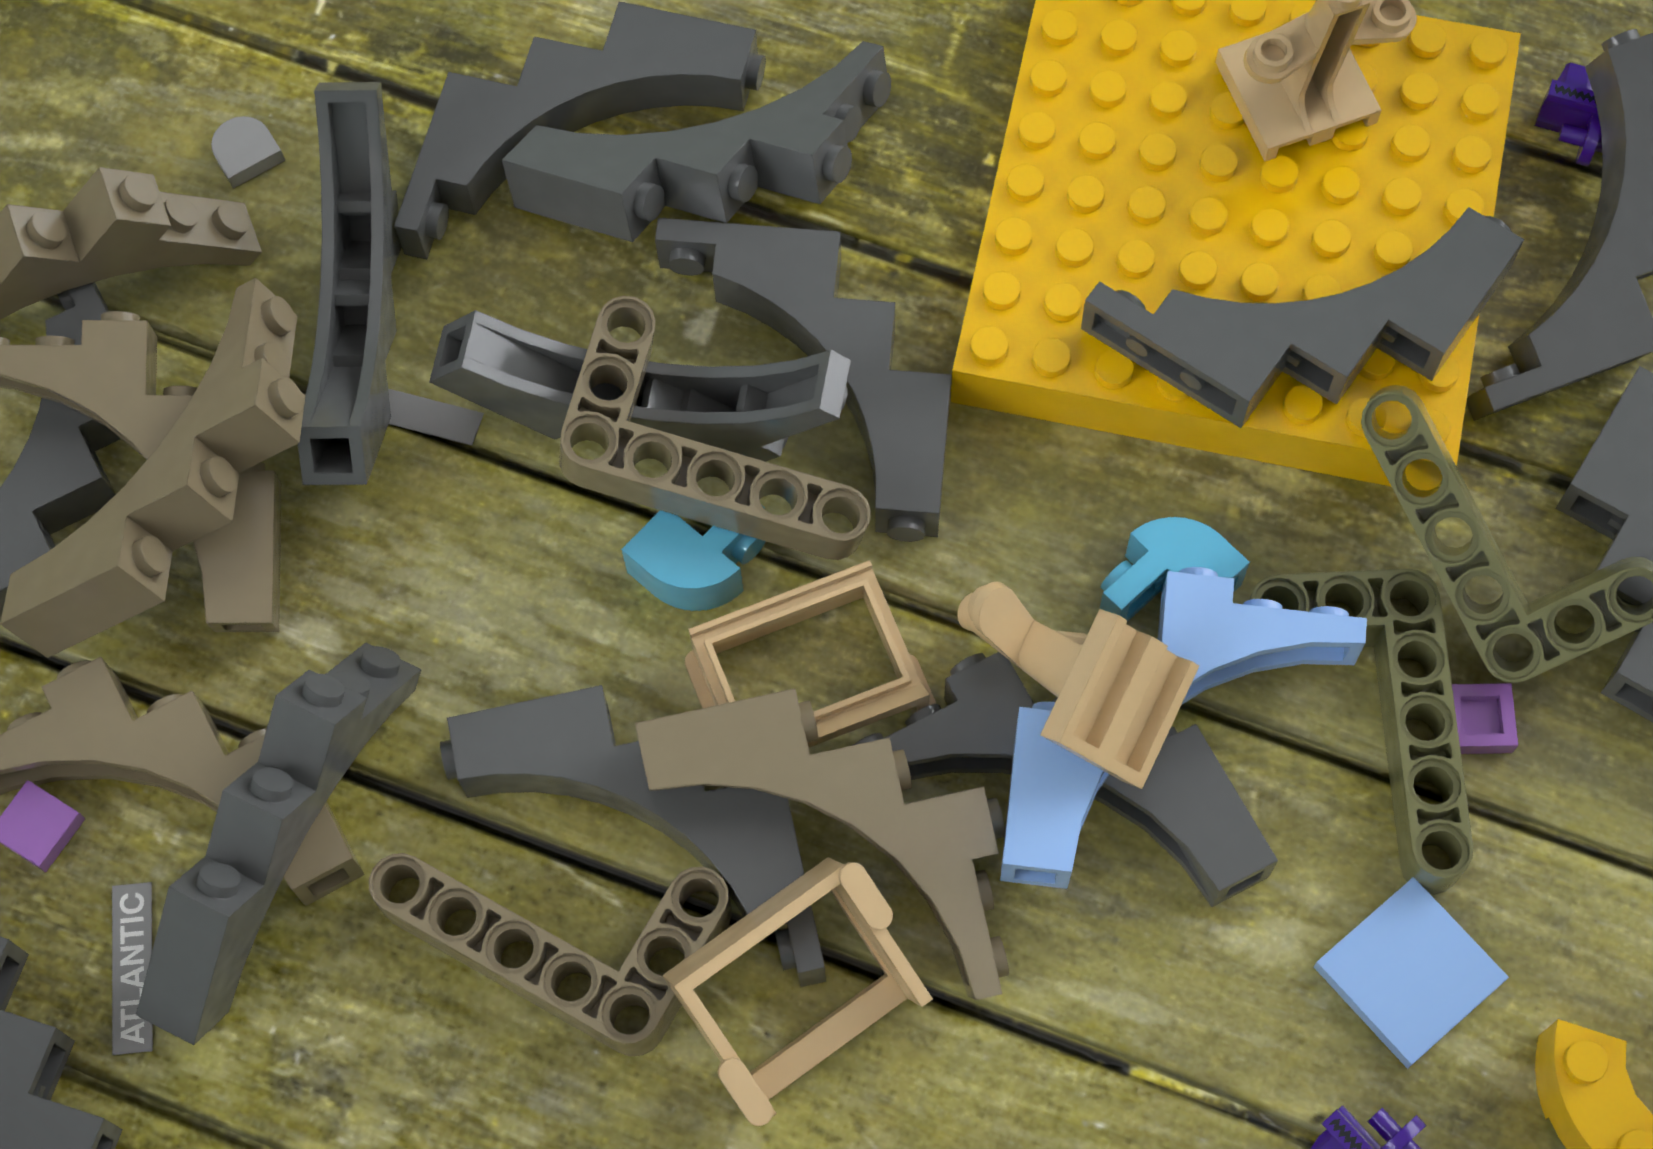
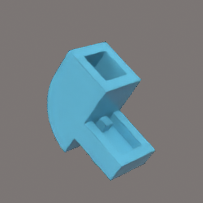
M660 510L621 550L627 573L655 597L675 608L701 611L722 606L732 601L744 591L741 569L736 563L739 561L741 564H746L759 553L766 541L716 526H712L702 536L678 515Z
M1181 517L1156 519L1141 525L1130 533L1125 554L1128 560L1115 567L1102 582L1100 588L1104 592L1099 609L1120 615L1128 622L1159 592H1162L1168 571L1179 572L1187 567L1208 568L1217 572L1218 577L1235 578V592L1242 585L1250 562L1217 531L1201 522Z

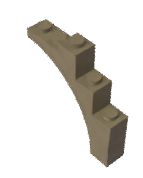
M99 167L63 211L7 204L0 212V320L24 307L63 291L114 276L162 267L201 264L250 266L262 251L246 205L242 202L159 192L153 174Z
M257 278L236 288L228 323L216 353L186 409L148 460L128 483L92 518L50 551L10 574L0 625L49 658L165 602L173 551L233 521L239 473L300 443L305 395L300 391L295 382L289 378L298 315L293 312L290 305L283 298L275 296Z
M110 311L102 313L101 320H82L81 345H75V340L63 336L37 337L35 345H10L9 339L0 337V388L14 389L62 403L106 426L146 460L159 447L197 390V387L169 386L164 388L163 395H156L157 335L148 321L140 320V316L135 313ZM262 462L239 473L233 521L193 541L202 572L206 624L214 632H279L282 483L274 470H265V464Z
M102 657L93 661H79L64 668L59 672L56 680L41 687L51 709L43 713L34 712L19 717L8 726L6 732L0 735V795L21 789L27 780L35 785H41L60 780L113 779L160 787L204 804L217 812L222 791L258 762L267 728L249 734L241 740L238 749L229 753L208 710L193 691L184 695L173 694L163 697L148 708L147 714L138 718L119 677ZM327 801L311 825L284 875V879L291 890L305 906L365 875Z
M795 688L635 723L649 791L700 785L754 789L804 803L851 827L889 857L927 901L952 946L968 997L979 1000L1002 994L999 978L1009 976L1007 957L1001 937L990 938L984 911L994 909V901L988 875L985 870L975 871L972 860L999 854L996 839L1005 837V826L997 798L987 799L984 787L904 804L902 791L912 788L909 766L903 749L892 750L890 737L810 755L807 742L818 740L814 712L810 700L798 703Z

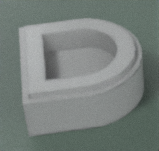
M242 116L227 120L218 127L213 135L211 143L213 154L233 189L285 161L281 149L267 127L255 118Z

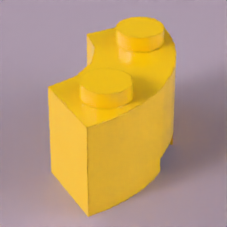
M1557 1019L1538 1037L1535 1075L1540 1105L1545 1119H1550L1565 1148L1653 1149V1114L1636 1096L1627 1073V1041Z

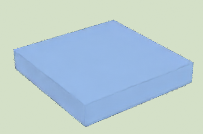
M1414 877L1313 966L1407 1069L1509 978Z

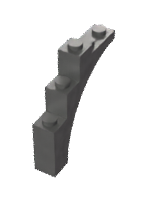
M862 41L835 67L803 88L761 108L714 123L667 132L627 135L576 133L536 125L502 159L514 207L633 242L659 216L665 206L727 223L740 207L752 198L758 187L821 204L836 185L845 180L851 169L852 153L847 143L855 139L861 127L878 108L886 103L890 95L891 77L887 73L884 46Z
M381 82L318 83L314 90L321 175V278L317 331L312 367L305 395L298 451L303 485H367L391 419L385 361L397 332L391 273L402 248L394 227L399 213L397 191L392 190Z
M475 310L443 326L429 383L555 440L561 437V430L587 349L568 345L519 329ZM828 350L797 360L756 366L708 367L649 361L630 422L766 462L781 456L788 437L840 419L841 411L848 396L846 383L851 360L833 350ZM610 383L598 384L591 389V392L596 397L607 401L618 399L623 395L619 387Z
M364 643L326 674H318L308 670L275 696L258 762L222 791L206 856L168 888L136 1016L195 1045L230 1011L242 970L261 923L307 832L334 788L366 743L391 713L415 691L421 673L420 668L401 660L399 655L390 649Z
M999 652L987 658L983 653H978L956 664L950 671L951 676L945 678L944 700L948 706L942 709L939 704L926 706L912 714L905 721L906 727L885 737H890L893 751L904 750L911 780L948 773H1004L1011 775L1019 707L1032 708L1034 702L1009 659ZM1196 724L1177 733L1175 727L1170 728L1142 789L1109 775L1095 796L1094 800L1101 802L1142 828L1184 868L1211 907L1269 878L1278 861ZM874 733L862 738L853 745L885 738L881 733Z

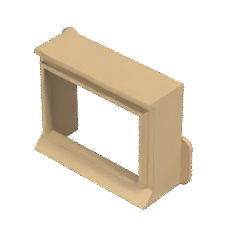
M870 560L689 629L693 650L686 655L685 666L701 707L707 708L735 701L716 654L864 598L897 679L813 711L818 740L807 742L808 748L908 709L914 714L926 706L936 704V701L917 658L909 654L874 574Z
M827 857L662 975L721 1063L718 1067L719 1079L746 1119L755 1126L767 1124L777 1114L769 1099L903 1001L909 999L923 1007L933 1000L887 930L893 919V912L865 868L856 862L842 864ZM828 892H831L885 974L749 1072L693 989Z

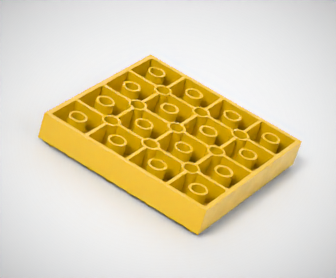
M1035 0L952 369L951 402L1392 487L1364 435L1361 419L1365 406L1377 391L1390 385H1400L1415 391L1423 401L1457 466L1479 315L1432 381L1377 348L1336 405L1282 371L1242 428L1083 331L1081 323L1085 300L1099 281L1115 291L1124 290L1133 294L1145 305L1146 310L1152 314L1156 312L1172 289L1205 298L1240 303H1284L1306 301L1340 294L1372 283L1405 266L1427 251L1446 234L1468 207L1484 216L1494 217L1521 33L1416 15L1415 27L1402 41L1351 45L1350 50L1382 110L1378 122L1366 127L1363 120L1336 128L1332 139L1311 146L1307 139L1278 148L1276 158L1264 162L1216 64L1217 52L1220 48L1270 32L1309 12L1316 0ZM1390 400L1381 403L1376 408L1375 417L1383 430L1397 434L1404 432L1411 426L1412 417L1404 404ZM1418 459L1406 466L1405 474L1407 481L1418 490L1427 491L1434 489L1442 481L1439 467L1430 460Z

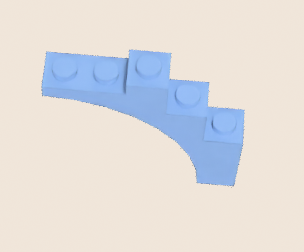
M1187 567L1179 572H1167L1161 594L1157 639L1168 646L1167 650L1199 665L1182 704L1207 689L1253 672L1301 664L1355 665L1366 643L1367 618L1349 616V613L1344 609L1320 606L1310 609L1309 612L1283 609L1280 603L1268 599H1251L1243 604L1233 603L1235 578L1218 577L1217 572L1203 567ZM1038 702L1033 704L1032 708L1019 707L1000 881L1067 889L1080 831L1098 790L1110 774L1041 736L1040 734L1055 702Z

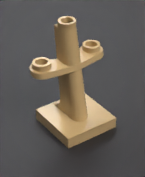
M1316 0L1309 12L1270 32L1218 49L1216 57L1218 69L1264 162L1276 158L1278 148L1307 139L1311 146L1332 139L1336 128L1363 120L1366 127L1378 122L1382 110L1355 60L1350 46L1392 43L1405 39L1415 27L1417 20L1415 9L1409 0Z
M991 582L980 586L973 593L964 597L958 608V621L964 629L974 632L1058 697L1040 735L1122 782L1142 789L1197 673L1199 665L1167 650L1168 646L1153 636L1133 629L1126 624L1127 620L1120 615L1099 609L1086 635L1085 633L1055 631L1032 618L1014 592L1001 582Z

